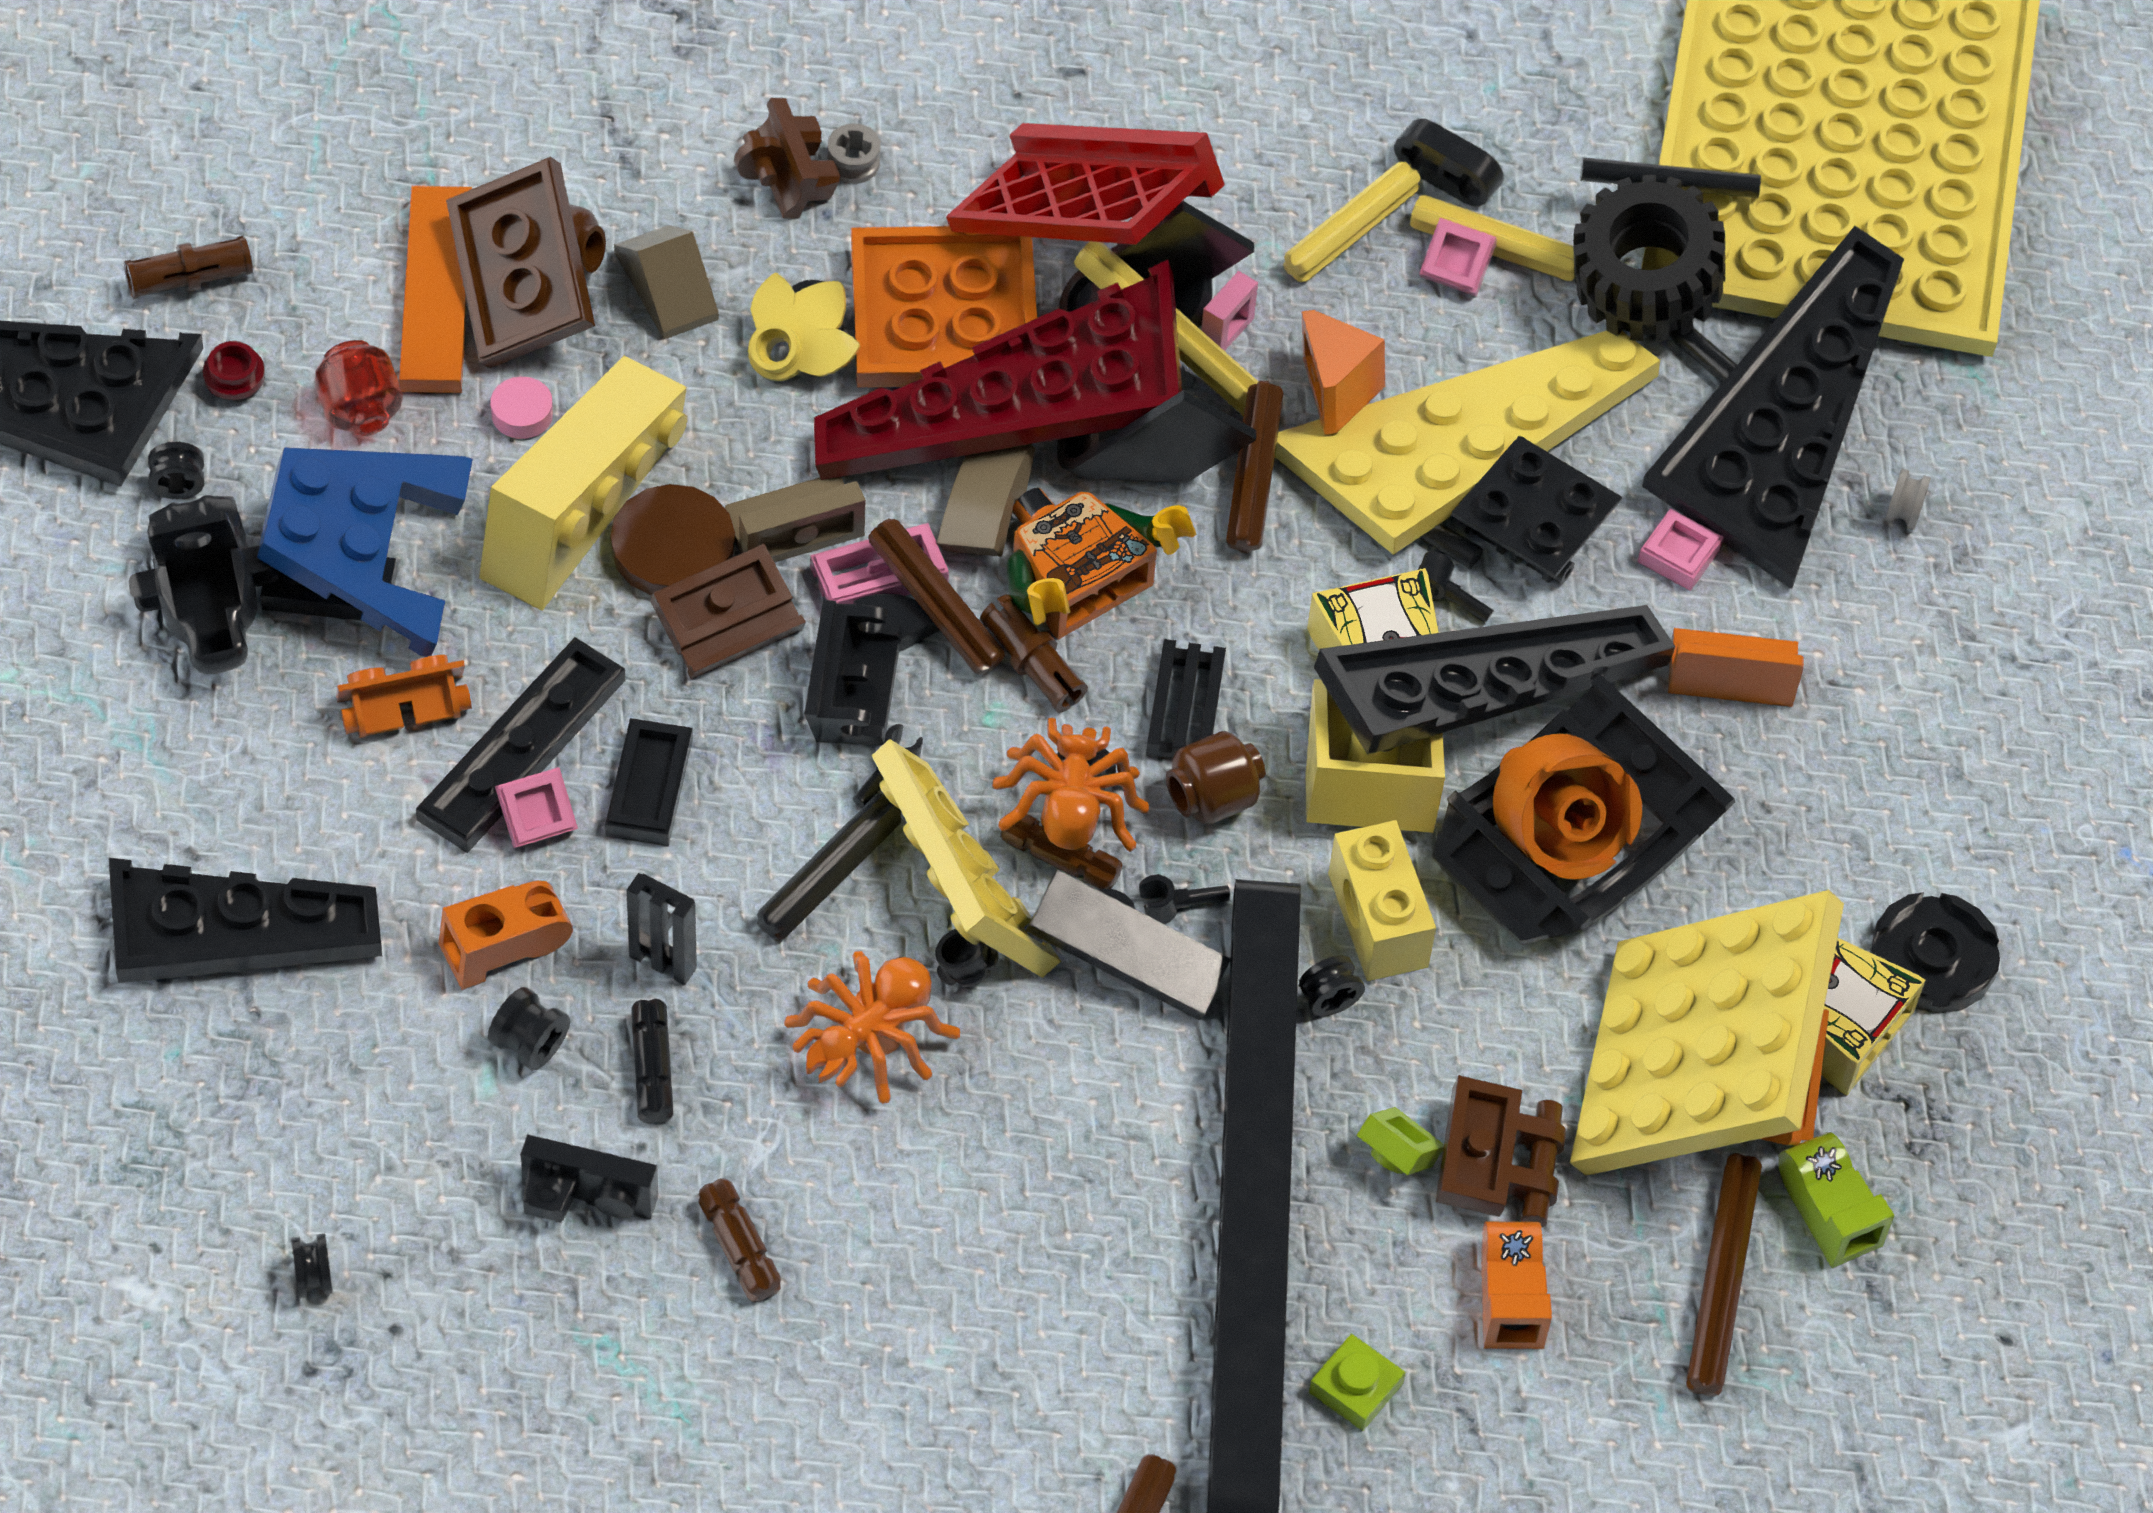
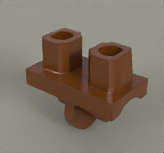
M770 98L766 105L769 110L768 118L756 130L745 133L743 136L745 144L735 153L734 163L739 175L743 178L750 180L759 179L763 186L771 187L783 219L800 218L808 201L830 200L840 182V174L834 161L811 160L810 156H815L822 142V131L816 116H793L786 98Z

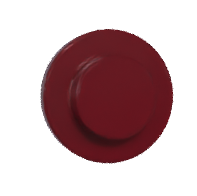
M228 341L221 343L210 352L204 362V383L207 389L219 398L226 400L247 398L256 393L264 382L265 368L263 360L252 347L243 342Z

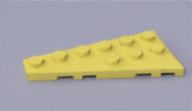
M1603 331L1367 404L1335 434L1324 435L1320 419L1280 431L1277 437L1275 458L1394 555L1449 518L1452 511L1519 435L1545 451L1550 450L1657 378L1659 375L1660 359L1638 342L1630 340V336L1621 331L1619 336Z

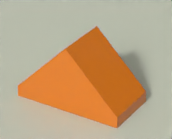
M1301 311L1303 361L1324 435L1335 434L1385 388V339L1318 311Z

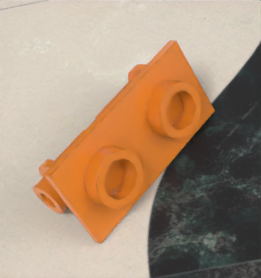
M434 655L410 662L411 671L386 675L383 667H376L347 675L348 683L337 685L336 694L337 703L351 700L352 704L350 708L341 709L345 733L358 732L359 737L363 738L369 735L403 729L404 724L399 705L408 703L412 705L416 726L461 718L460 711L472 709L467 684L455 686L454 679L463 677L464 660L449 663L447 655Z

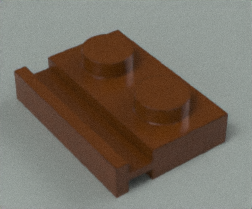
M765 544L654 592L650 599L677 654H681L688 668L687 673L691 680L801 631L806 623L802 614H798L792 602L793 597Z

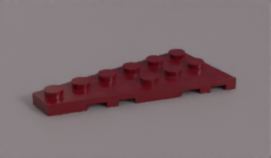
M1164 261L1149 268L1150 277L1121 289L1117 282L1097 291L1099 300L1072 312L1058 308L971 347L974 353L973 356L946 368L939 361L921 369V379L892 392L881 387L814 417L815 466L821 480L1120 429L1140 418L1182 391L1174 282L1169 261Z

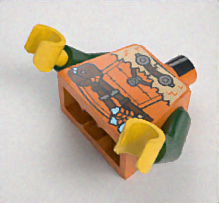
M1030 489L1017 499L1012 509L1013 514L1022 525L1014 532L1013 554L1006 564L1008 594L1011 595L1018 608L1032 615L1036 625L1046 622L1052 634L1059 640L1154 585L1157 549L1155 547H1162L1164 553L1172 555L1179 549L1177 538L1184 536L1193 538L1197 535L1188 510L1184 506L1174 505L1162 509L1155 516H1143L1109 503L1104 504L1090 492H1079L1055 506L1042 489Z

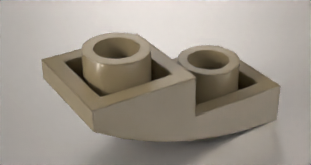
M1032 444L965 456L954 481L937 544L944 551L1003 556L1013 505L1027 491L1036 449Z

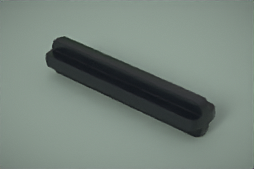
M884 794L874 796L758 910L757 924L760 929L774 940L785 939L900 825L902 820L900 816L901 810L895 807Z

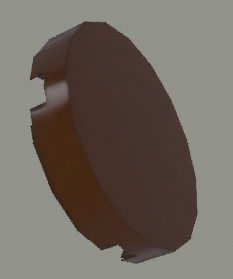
M667 484L647 488L628 499L613 520L610 545L615 567L631 586L651 596L660 589L731 559L734 555L735 530L729 512L714 496L696 487Z

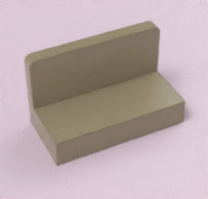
M819 477L730 503L724 507L730 514L735 530V542L740 554L765 544L774 563L865 536L866 500L857 481L844 484L842 477L821 480Z

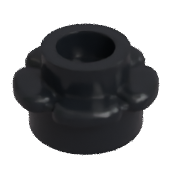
M953 929L946 933L936 946L935 957L939 963L937 974L940 980L949 986H953L956 983L963 988L978 985L995 968L998 961V951L981 941L974 945L967 941L957 929Z

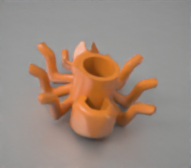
M1053 717L1048 718V738L1057 745V751L1065 759L1061 761L1047 741L1037 733L1031 736L1022 748L1011 747L1007 750V757L1017 760L1018 763L1008 775L993 779V789L998 790L1016 786L1028 771H1033L1046 781L1036 780L1031 782L1027 786L1018 805L1000 819L998 827L1001 831L1008 830L1026 816L1038 795L1045 794L1040 818L1041 824L1044 826V832L1056 846L1076 850L1084 847L1092 840L1100 815V804H1105L1110 808L1114 833L1126 850L1131 852L1136 848V841L1125 827L1123 800L1118 794L1103 791L1102 789L1116 785L1121 786L1128 806L1142 814H1147L1149 804L1137 796L1134 779L1139 777L1140 772L1136 767L1130 766L1128 754L1124 748L1113 750L1091 766L1088 764L1087 761L1094 758L1097 752L1108 747L1111 728L1108 726L1103 727L1101 738L1095 741L1097 731L1094 728L1087 727L1083 729L1082 735L1073 734L1071 725L1063 724L1059 733L1057 731L1056 719ZM1035 750L1041 753L1052 768L1031 756ZM1114 764L1117 765L1118 773L1095 777Z
M855 951L852 958L860 984V991L856 996L851 993L837 975L829 973L822 981L817 978H811L808 981V988L819 994H826L833 990L852 1014L815 1000L808 1002L800 1014L785 1017L784 1025L787 1028L807 1026L815 1016H823L842 1025L831 1026L824 1031L817 1028L808 1029L793 1044L794 1052H801L808 1043L816 1040L810 1046L807 1053V1074H812L817 1068L825 1066L819 1075V1083H822L836 1075L843 1066H846L836 1078L835 1083L838 1087H842L857 1070L856 1048L858 1047L872 1057L878 1100L880 1103L885 1104L889 1103L891 1099L885 1055L892 1053L900 1045L907 1052L910 1065L917 1074L926 1081L932 1077V1070L921 1058L915 1038L911 1034L904 1032L905 1023L922 1020L931 1032L952 1039L960 1038V1029L956 1026L942 1023L935 1011L927 1006L931 998L932 982L928 969L922 963L908 957H898L885 961L877 971L875 982L872 983L869 959L862 951Z

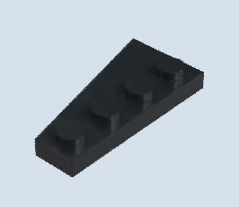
M109 858L115 968L118 983L383 956L376 887L291 878L288 884L258 881L254 873L230 871L229 877L193 874L189 866L164 864L163 870L133 867L132 860Z

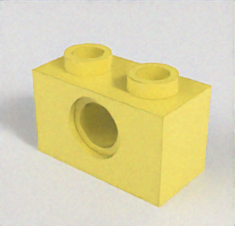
M1397 820L1335 833L1328 875L1366 981L1428 968L1436 926Z

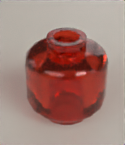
M350 340L335 345L326 352L323 361L315 370L314 384L325 417L337 429L354 432L359 436L376 434L388 426L389 420L395 416L402 406L403 393L392 360L385 350L369 345L368 342Z

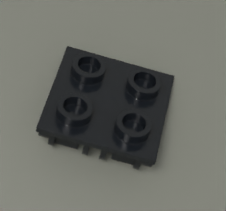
M1519 435L1452 511L1451 516L1466 526V534L1470 536L1477 535L1493 546H1496V552L1504 555L1508 550L1511 551L1512 562L1520 564L1525 560L1527 561L1526 566L1541 574L1542 580L1550 583L1556 580L1563 584L1574 569L1575 563L1571 561L1572 557L1620 503L1622 496Z

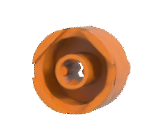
M1550 734L1536 738L1522 747L1513 748L1504 755L1500 763V774L1494 788L1493 811L1502 835L1541 868L1561 878L1584 879L1605 872L1617 862L1613 858L1621 851L1626 843L1632 844L1641 824L1642 800L1634 780L1615 760L1582 738L1569 734Z

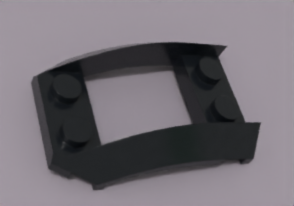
M1601 674L1591 682L1592 687L1567 712L1563 709L1530 741L1550 734L1577 736L1615 760L1634 780L1641 795L1642 805L1661 821L1663 825L1616 867L1570 899L1494 827L1497 823L1493 811V794L1497 778L1500 774V765L1472 786L1460 793L1455 790L1447 798L1448 807L1441 832L1438 830L1432 853L1434 861L1522 945L1582 931L1616 909L1669 867L1736 802L1731 794Z

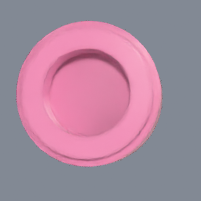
M524 376L513 377L500 383L491 396V415L495 427L504 435L516 439L532 438L544 432L551 424L553 418V402L550 390L541 381Z

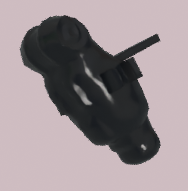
M204 495L200 499L191 502H172L166 507L148 515L147 535L153 556L154 569L131 575L129 578L130 593L134 597L135 606L139 611L148 612L162 609L168 628L177 639L187 644L190 661L193 667L200 673L217 674L233 670L244 664L248 656L245 638L246 631L252 625L257 612L256 587L275 583L279 579L280 572L257 558L259 545L248 548L246 533L233 497Z

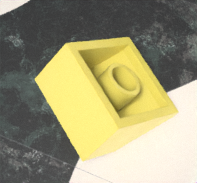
M1314 679L1305 773L1306 822L1367 827L1397 820L1400 830L1434 833L1445 781L1443 733L1397 746L1388 752L1367 754L1322 680Z

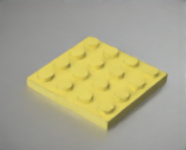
M1825 890L1619 941L1570 1163L1587 1176L1800 1130L1844 903L1830 890Z

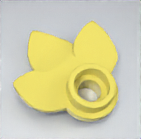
M773 273L757 289L751 303V313L756 330L748 344V358L753 369L768 380L785 381L796 376L799 372L824 377L848 365L858 353L860 343L846 332L838 330L842 325L846 311V295L843 284L839 281L820 282L795 293L792 286L778 273ZM780 342H787L789 352L786 358L781 361H773L771 358L772 348Z

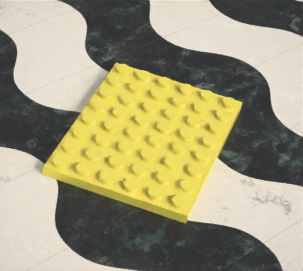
M1686 0L1659 165L1761 174L1758 198L1703 193V204L1710 201L1713 202L1718 210V221H1723L1725 229V282H1723V295L1719 304L1712 303V307L1777 318L1852 228L1856 226L1904 258L1878 337L1993 357L1998 341L2040 0ZM1644 247L1641 270L1664 268L1674 263L1679 257L1663 248Z

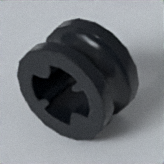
M167 442L156 446L150 451L148 465L151 471L148 474V484L155 494L169 499H186L202 491L205 485L204 472L202 471L204 468V453L198 447L185 442Z
M1341 955L1324 959L1311 966L1299 979L1301 991L1305 996L1311 997L1309 999V1007L1315 1015L1323 1017L1342 1012L1355 1004L1364 994L1365 985L1359 976L1353 975L1355 966L1349 957Z
M325 1233L317 1234L316 1239L311 1243L303 1242L300 1237L291 1238L298 1297H307L309 1291L315 1288L322 1290L324 1295L333 1294Z

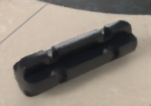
M660 999L638 1000L631 1007L638 1118L648 1124L654 1122L664 1123L669 1121L674 1115L667 1005Z

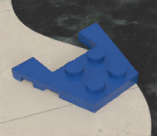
M284 447L275 472L257 558L325 599L331 593L361 610L360 620L380 632L386 625L411 640L408 649L423 657L432 656L438 642L445 600L382 580L398 499L400 497L458 515L465 501L473 459L454 455Z

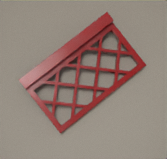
M1022 123L1009 135L1015 154L946 216L951 232L1136 245L1187 196L1212 198L1225 186L1206 132Z

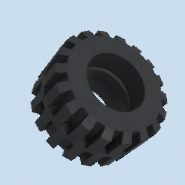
M1643 175V182L1632 184L1630 177L1617 181L1616 191L1612 192L1605 187L1595 194L1596 205L1589 203L1585 205L1580 212L1581 223L1575 224L1573 233L1575 284H1577V296L1581 305H1588V316L1596 324L1606 320V331L1619 336L1621 331L1625 330L1630 332V340L1640 342L1644 341V335L1656 334V342L1670 340V331L1677 329L1681 335H1684L1693 330V319L1696 318L1704 322L1712 314V303L1719 304L1723 295V282H1725V229L1723 221H1718V210L1713 202L1710 201L1703 204V192L1694 186L1685 191L1682 189L1681 180L1668 177L1666 183L1656 182V175ZM1643 247L1663 248L1679 257L1669 266L1656 270L1636 269L1620 260L1627 253Z

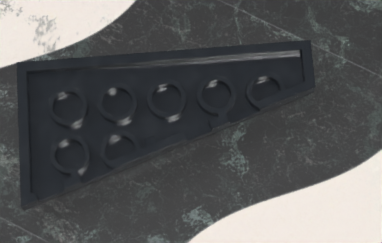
M1856 226L1846 235L1647 471L1642 483L1643 488L1684 516L1723 536V543L1791 589L1794 586L1904 261L1902 256Z
M0 321V444L121 487L204 349L202 334L179 333V338L176 340L147 338L146 330L123 329L121 336L86 334L82 326Z

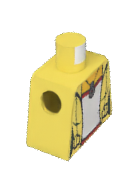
M1426 569L1312 593L1307 630L1318 650L1439 633Z
M1837 938L1824 1009L1829 1010L1821 1075L1838 1091L1846 1096L1850 1093L1912 1016L1925 979Z

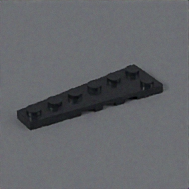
M1648 605L1322 648L1319 650L1314 669L1365 752L1372 754L1388 752L1400 745L1590 689L1592 687L1591 682L1599 674L1611 683L1667 666L1675 650V645Z

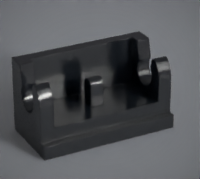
M823 600L804 711L805 718L816 742L880 746L884 744L902 637V630L899 624L886 622L888 610L871 605L836 604V601Z

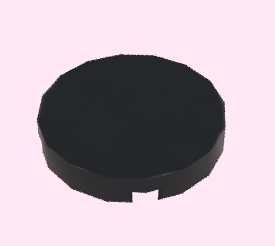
M1924 892L1908 894L1889 905L1877 921L1872 935L1870 953L1925 979L1915 1009L1933 1013H1946L1963 1010L1981 1000L1993 984L1999 970L2000 953L1997 947L1999 939L1993 924L1979 908L1958 896L1941 893L1940 897H1923Z

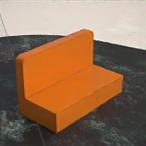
M1674 628L1671 641L1675 645V650L1669 662L1668 693L1793 707L1804 668V657L1798 655V641Z

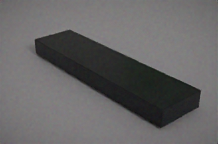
M574 637L416 808L417 821L468 853L503 815L495 786L541 773L626 681L625 668Z

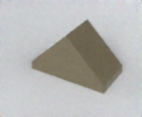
M667 225L614 244L615 255L663 340L719 320L718 308L693 231Z

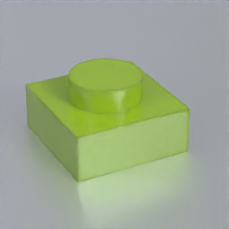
M1396 1107L1370 1114L1356 1135L1372 1147L1371 1155L1380 1165L1398 1174L1405 1173L1410 1175L1433 1167L1443 1152L1444 1147L1441 1141Z
M1351 1333L1312 1378L1309 1393L1361 1431H1364L1403 1385L1406 1372Z

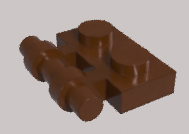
M1458 1075L1452 1088L1435 1202L1500 1217L1506 1206L1507 1195L1515 1196L1523 1203L1521 1222H1540L1541 1228L1547 1225L1549 1207L1554 1206L1557 1202L1559 1181L1554 1176L1556 1155L1564 1151L1566 1129L1561 1125L1563 1106L1553 1100H1542L1537 1103L1535 1116L1519 1113L1522 1097L1521 1089ZM1515 1143L1525 1145L1527 1150L1530 1151L1528 1168L1512 1165Z

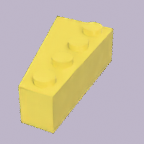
M623 356L491 486L479 579L543 611L666 449L674 447L682 437L688 421L687 415L683 413L687 387Z

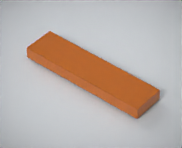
M411 186L399 375L400 392L462 393L467 299L446 200L469 191L472 187Z

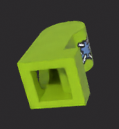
M1826 1132L1781 1151L1778 1157V1165L1784 1186L1831 1268H1835L1884 1246L1895 1215L1882 1194L1874 1196L1859 1171H1855L1845 1146L1832 1132Z

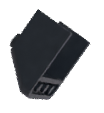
M1183 201L1136 245L1117 244L1111 250L1143 279L1150 277L1149 268L1168 260L1173 274L1175 307L1197 327L1202 326L1203 310L1212 300V279L1254 252V242ZM1078 270L1063 289L1059 309L1072 312L1099 300L1097 291L1101 289ZM1182 390L1124 428L1057 439V459L1063 469L1087 480L1185 483L1256 441V429L1188 391Z

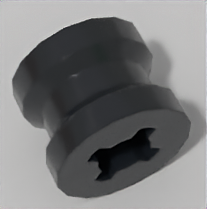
M521 987L514 991L498 1009L488 1030V1040L499 1049L511 1048L518 1053L521 1064L530 1070H538L560 1048L570 1027V1017L559 1008H545L540 1004V999L535 992L527 987Z

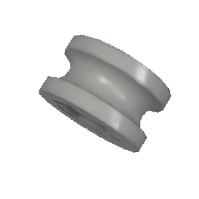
M847 124L834 130L828 139V160L835 162L840 174V181L859 184L873 178L880 169L881 141L875 131L862 124ZM850 149L861 150L859 158H849L846 156H849Z
M1901 469L1885 521L1893 523L1896 519H1903L1907 523V528L1915 530L1931 477L1924 475L1923 478L1915 480L1910 477L1909 470Z

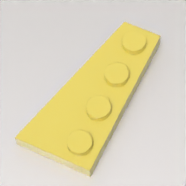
M889 739L871 755L884 778L879 783V786L886 798L895 807L900 809L907 823L903 826V831L906 837L928 860L931 867L926 871L930 882L950 901L955 911L950 915L954 927L970 943L977 945L981 941L1043 978L1061 962L1060 958L1049 943L1044 941L1040 943L1028 935L1024 927L1030 923L1031 915L1020 899L1016 897L1011 898L1006 890L992 878L1000 869L988 851L984 850L971 835L963 831L969 823L930 765Z

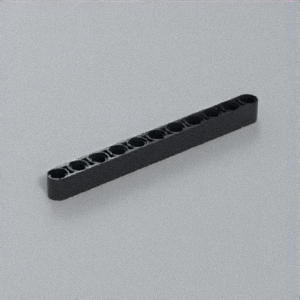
M1235 879L1207 1513H1279L1301 902L1300 883Z

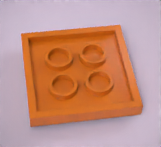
M950 226L851 227L855 339L860 343V349L855 356L857 388L903 387L921 379V369L939 361L946 368L973 356L974 353L971 347L1037 318L1032 237L951 232Z

